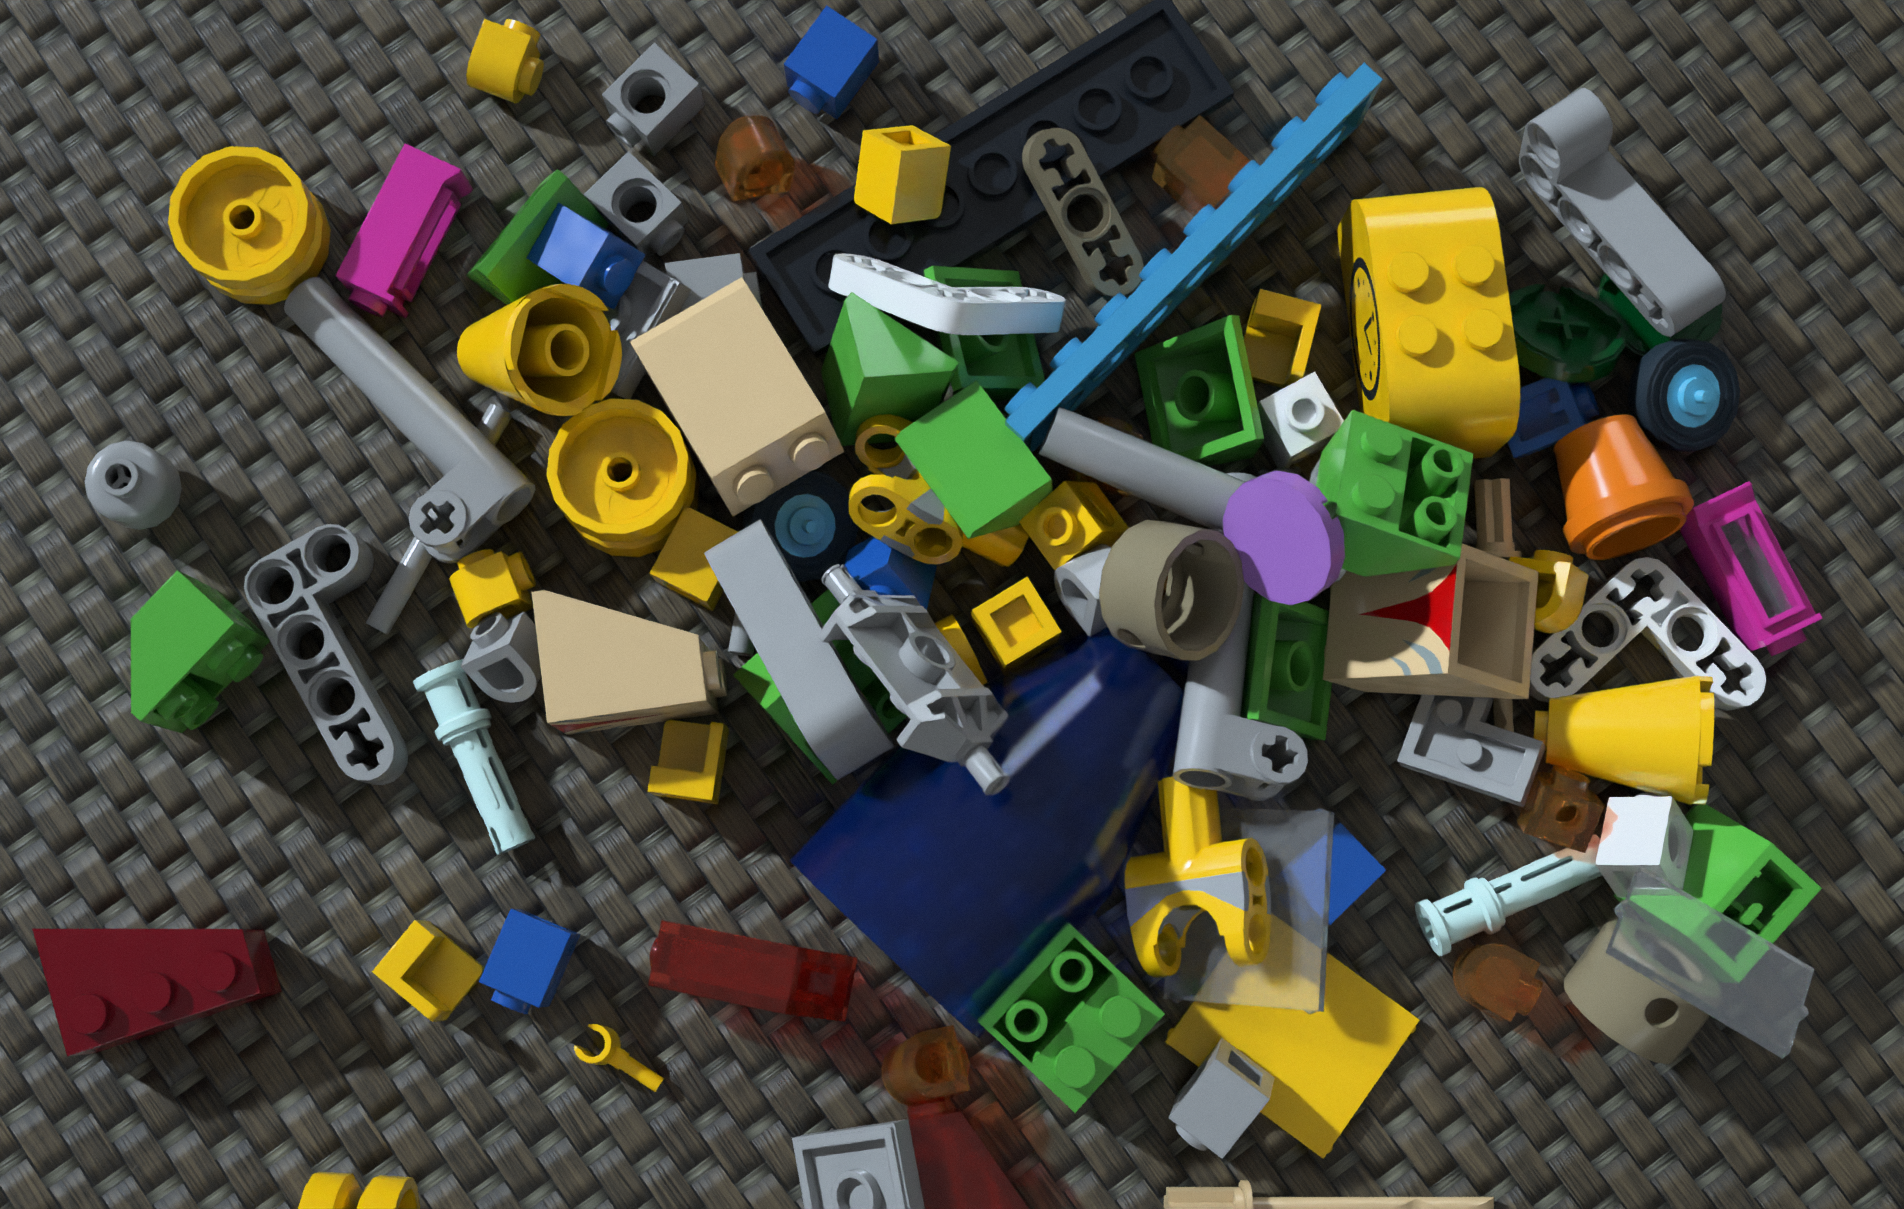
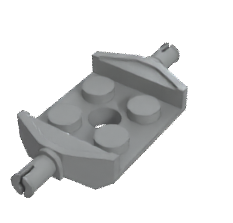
M837 564L829 568L822 576L821 581L840 603V606L833 612L817 636L823 643H830L831 640H850L853 644L855 655L873 670L890 692V699L894 706L909 717V723L896 739L901 747L947 762H958L960 766H965L983 789L985 795H994L1000 792L1008 784L1010 776L1003 771L987 749L993 743V737L1006 722L1009 715L999 705L989 688H984L938 630L927 610L919 604L914 595H878L874 590H862L847 571L845 565L842 564L840 566Z

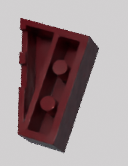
M32 929L67 1057L98 1053L282 992L264 930Z

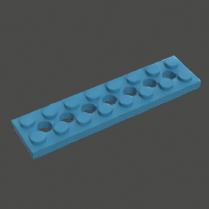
M1365 62L1349 78L1341 72L1332 78L1316 97L1315 102L1318 106L1304 122L1296 116L1289 121L1272 141L1271 145L1275 149L1261 166L1255 160H1251L1229 183L1227 189L1231 193L1217 210L1211 204L1203 207L1185 227L1183 233L1187 237L1173 254L1166 248L1159 251L1140 272L1139 277L1143 281L1128 298L1121 292L1115 295L1095 317L1094 321L1098 326L1083 343L1076 337L1070 340L1050 362L1049 366L1054 370L1038 388L1029 382L1009 401L1004 409L1009 414L1005 420V425L1025 443L1032 453L1043 443L1058 407L1060 406L1074 412L1362 123L1383 80Z

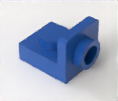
M1543 378L1520 388L1518 425L1514 436L1508 441L1513 458L1520 459L1553 446L1568 433L1592 422L1591 417L1599 415V408L1588 382L1567 383Z

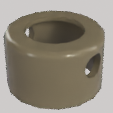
M1144 520L1128 528L1114 543L1102 568L1099 589L1102 617L1112 636L1129 648L1179 660L1199 661L1216 652L1233 630L1241 611L1244 591L1242 561L1233 543L1219 531L1166 521ZM1198 542L1201 545H1203V548L1198 547L1193 543ZM1167 575H1168L1166 593H1165L1164 598H1163V600H1162L1163 589H1164V582H1165L1166 577H1167Z
M1621 919L1607 922L1601 928L1564 978V990L1572 1003L1591 1023L1631 1052L1653 1062L1668 1065L1677 1060L1720 1002L1716 986L1691 958L1653 931L1636 923ZM1634 942H1644L1651 947L1649 959L1636 947Z

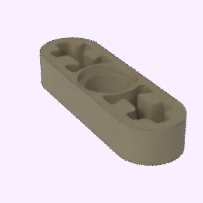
M1051 128L1035 133L1024 146L1022 153L1023 167L1085 283L1094 292L1105 296H1115L1120 292L1126 295L1132 292L1141 281L1139 274L1144 268L1141 254L1080 140L1072 132L1062 128ZM1046 141L1052 147L1063 145L1066 148L1067 155L1060 160V164L1067 178H1076L1081 174L1084 180L1083 184L1073 185L1064 189L1057 197L1054 195L1052 188L1064 185L1058 171L1055 168L1042 169L1039 160L1046 155V149L1043 145ZM1080 194L1093 198L1099 209V217L1096 224L1085 232L1073 228L1067 218L1069 203ZM1109 229L1113 234V238L1101 242L1111 257H1124L1126 265L1119 270V275L1122 279L1119 283L1114 279L1100 278L1099 271L1106 266V262L1099 248L1091 247L1085 252L1082 247L1083 242L1097 240L1105 235Z

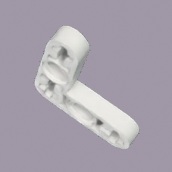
M844 253L834 255L828 284L831 290L847 297L853 292L880 310L935 331L956 335L1059 332L1066 299L1058 294L1028 287H950L881 260Z
M1649 557L1635 559L1618 569L1583 602L1579 617L1570 627L1557 633H1550L1532 650L1529 694L1537 700L1548 703L1549 698L1576 693L1640 632L1683 677L1697 675L1713 677V684L1709 693H1714V707L1728 711L1749 706L1760 698L1766 685L1765 671L1759 660L1667 565L1658 559ZM1631 575L1637 579L1646 575L1652 577L1655 584L1651 587L1650 593L1655 598L1654 601L1647 596L1633 603L1625 612L1620 606L1615 604L1634 590L1636 583L1630 577ZM1609 593L1611 595L1613 602L1606 599V596ZM1595 612L1603 614L1613 624L1614 636L1608 646L1596 647L1588 643L1584 638L1581 627L1587 614ZM1628 616L1634 618V623L1631 624ZM1689 617L1697 621L1701 626L1704 637L1701 646L1696 651L1683 650L1674 642L1671 631L1677 618ZM1564 635H1565V637H1566L1567 642L1569 643V645H1567V644H1565V643H1563V642L1561 641V638H1562ZM1719 645L1724 652L1713 659L1726 671L1735 668L1741 669L1744 676L1740 679L1739 685L1744 692L1736 690L1725 693L1721 688V685L1726 680L1724 673L1714 663L1704 666L1701 670L1696 662L1712 654ZM1572 648L1578 655L1589 660L1590 663L1586 667L1582 658L1579 657L1562 670L1560 676L1565 682L1564 686L1558 682L1546 686L1540 680V677L1545 672L1544 666L1540 663L1541 659L1548 663L1561 658Z

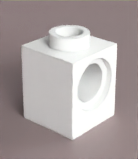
M1316 372L1259 401L1257 405L1264 435L1263 443L1278 468H1289L1291 464H1296L1324 449L1344 422Z
M1640 793L1635 797H1609L1595 865L1618 898H1681L1694 830L1672 796L1662 797L1652 793Z

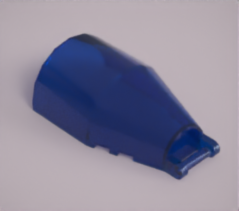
M1108 627L1091 637L1083 631L984 685V688H989L999 705L1009 715L1006 722L993 737V743L987 749L1003 771L1010 776L1008 784L1000 792L994 795H985L983 789L965 766H960L958 762H947L903 748L898 744L790 859L791 863L847 918L978 1039L987 1030L977 1020L1067 922L1079 931L1111 896L1157 793L1158 781L1163 779L1177 747L1184 691L1145 652L1124 645L1112 636ZM1161 655L1185 678L1187 677L1189 660H1179Z

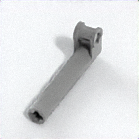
M319 277L307 279L289 294L284 305L285 313L444 475L424 495L415 501L409 514L411 531L417 540L423 543L432 557L444 563H457L463 557L474 553L503 524L516 517L528 505L535 493V484L323 279ZM431 508L434 512L429 516L427 511ZM444 520L454 525L451 531L446 534L436 529ZM460 539L463 541L462 545H458L456 542Z
M1060 406L1053 416L1039 451V455L1212 530L1219 531L1221 534H1224L1223 516L1228 500L1245 482ZM1320 459L1315 465L1309 481L1315 486ZM1341 569L1339 577L1335 582H1338L1343 577L1346 570Z
M1240 472L1226 473L1245 482L1257 478L1251 474ZM1244 581L1241 611L1229 637L1216 652L1199 661L1189 660L1173 777L1179 783L1189 787L1217 790L1251 800L1264 801L1274 797L1285 785L1296 781L1305 772L1308 754L1303 740L1294 731L1286 727L1274 726L1240 717L1254 600V590Z

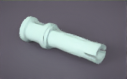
M461 659L437 667L419 676L413 681L417 692L425 693L439 725L435 730L438 741L443 742L444 746H451L478 811L488 829L495 848L494 850L497 855H501L529 843L535 839V835L531 831L527 819L524 817L517 801V796L487 730L491 726V714L488 709L480 708L467 678V673L461 668L463 661Z
M1597 835L1588 836L1587 839L1542 859L1535 860L1489 882L1485 878H1471L1465 881L1463 890L1433 903L1428 899L1416 902L1415 911L1417 919L1429 945L1438 956L1446 955L1451 952L1452 944L1482 931H1485L1487 934H1494L1500 931L1501 926L1505 925L1506 917L1602 876L1595 865L1600 838Z

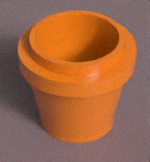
M1614 415L1585 424L1565 435L1553 448L1567 516L1563 533L1570 550L1574 553L1586 554L1589 559L1605 560L1645 549L1678 531L1685 524L1686 515L1694 506V500L1687 483L1683 480L1675 479L1638 425L1636 418L1632 415Z

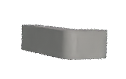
M1579 88L1526 124L1519 154L1521 172L1533 191L1645 319L1659 333L1672 337L1725 300L1726 291L1724 284L1712 265L1608 151L1613 133L1610 115L1606 107L1592 91L1586 88Z
M759 519L704 552L714 574L803 736L831 774L839 780L895 747L875 710L855 683L832 640L830 643H823L817 636L824 626L763 521Z
M326 524L311 530L258 560L250 567L245 576L244 590L248 602L338 766L347 776L371 785H386L394 782L403 774L408 764V750L405 741L329 606L330 603L360 587L368 580L373 571L374 558L370 547L350 530L340 525ZM342 543L349 544L351 554L347 565L339 571L328 572L325 565L328 552L336 545ZM291 575L294 581L292 594L286 601L272 604L270 588L273 582L281 576ZM321 629L324 635V646L321 652L314 658L304 660L299 650L303 636L311 630ZM350 683L355 692L354 703L346 713L338 716L334 715L329 705L330 696L339 685ZM360 728L368 741L384 746V749L376 754L379 763L377 767L362 763L361 760L369 755V750L361 736L348 731Z

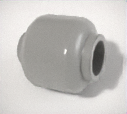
M134 441L113 443L99 451L88 465L85 477L87 498L95 510L123 527L138 530L158 526L168 519L178 506L182 491L179 472L172 462L146 444Z

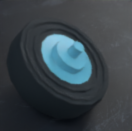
M1678 338L1656 345L1640 359L1631 376L1628 393L1630 414L1636 418L1638 425L1649 441L1660 449L1694 452L1712 446L1728 432L1737 414L1740 397L1737 371L1727 354L1707 341Z
M816 470L810 471L769 495L763 501L750 506L745 510L743 517V528L748 527L759 519L763 521L798 582L822 579V576L829 568L837 564L841 566L846 560L848 550L854 547L858 532V526L853 522L849 514V494L845 487L829 474Z

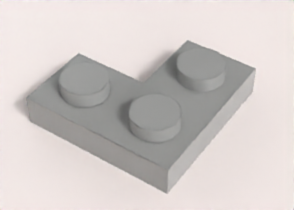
M1422 694L1397 762L1401 767L1524 807L1546 747L1543 741L1485 723L1494 698Z

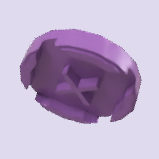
M1272 471L1244 482L1230 496L1223 516L1224 536L1233 543L1242 561L1244 581L1251 589L1269 601L1287 605L1309 601L1329 588L1338 579L1345 559L1344 532L1338 516L1331 519L1328 510L1323 505L1328 502L1327 498L1318 487L1298 474Z

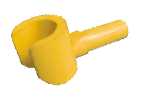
M589 1024L588 1027L603 1035L605 1047L599 1055L594 1056L589 1050L574 1045L575 1053L579 1059L595 1065L610 1064L656 1092L664 1078L629 1056V1053L621 1048L620 1038L612 1028L599 1024Z

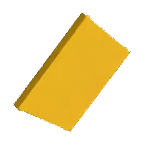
M1271 912L1270 944L1267 956L1263 962L1257 965L1240 967L1233 962L1227 952L1178 1023L1167 1032V1038L1164 1042L1199 1067L1220 1039L1226 1040L1275 1077L1270 1100L1260 1113L1324 1159L1326 1154L1333 1150V1144L1408 1036L1415 1032L1416 1025L1420 1020Z

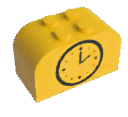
M1484 187L1352 200L1336 231L1360 412L1474 453L1473 459L1492 457L1516 432L1520 412V374L1499 223L1489 192Z

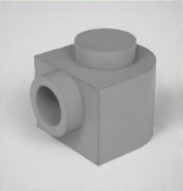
M1105 544L1095 546L1058 567L1054 572L1055 588L1063 606L1089 637L1107 627L1102 617L1099 598L1102 568L1111 550V547Z
M500 612L490 614L480 621L471 632L470 638L473 641L461 663V668L490 697L509 703L524 701L534 693L541 677L536 626L525 612L506 619Z

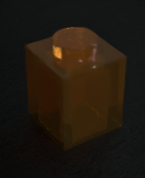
M1199 115L1186 129L1179 124L1173 127L1158 143L1154 150L1158 157L1152 179L1194 217L1207 204H1211L1216 210L1222 205L1231 193L1227 189L1229 183L1250 160Z

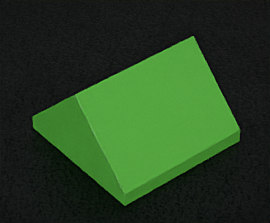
M557 169L541 182L467 273L466 277L508 305L538 288L562 283L561 280L527 259L529 252L558 202L606 229L609 223L571 180Z
M931 266L924 270V277L950 287H1022L1018 271ZM933 330L937 348L959 362L947 390L949 398L977 380L990 399L996 403L1012 399L1029 382L1038 388L1045 381L1034 333L956 335Z
M853 292L844 301L821 369L835 432L842 446L855 445L856 432L859 426L871 417L890 414L915 422L942 404L959 362ZM876 434L867 440L868 444L896 442L895 437L889 434Z
M1229 315L1135 353L1152 443L1206 466L1254 457L1264 441V435L1239 315Z
M977 380L901 430L895 438V441L968 539L1021 525L1019 521L1052 492L1051 477L1025 443L1005 425L1006 418Z
M1259 593L1254 595L1240 717L1274 726L1286 727L1294 731L1300 738L1326 739L1332 682L1323 680L1324 649L1327 640L1329 611L1306 602L1287 605L1269 601Z

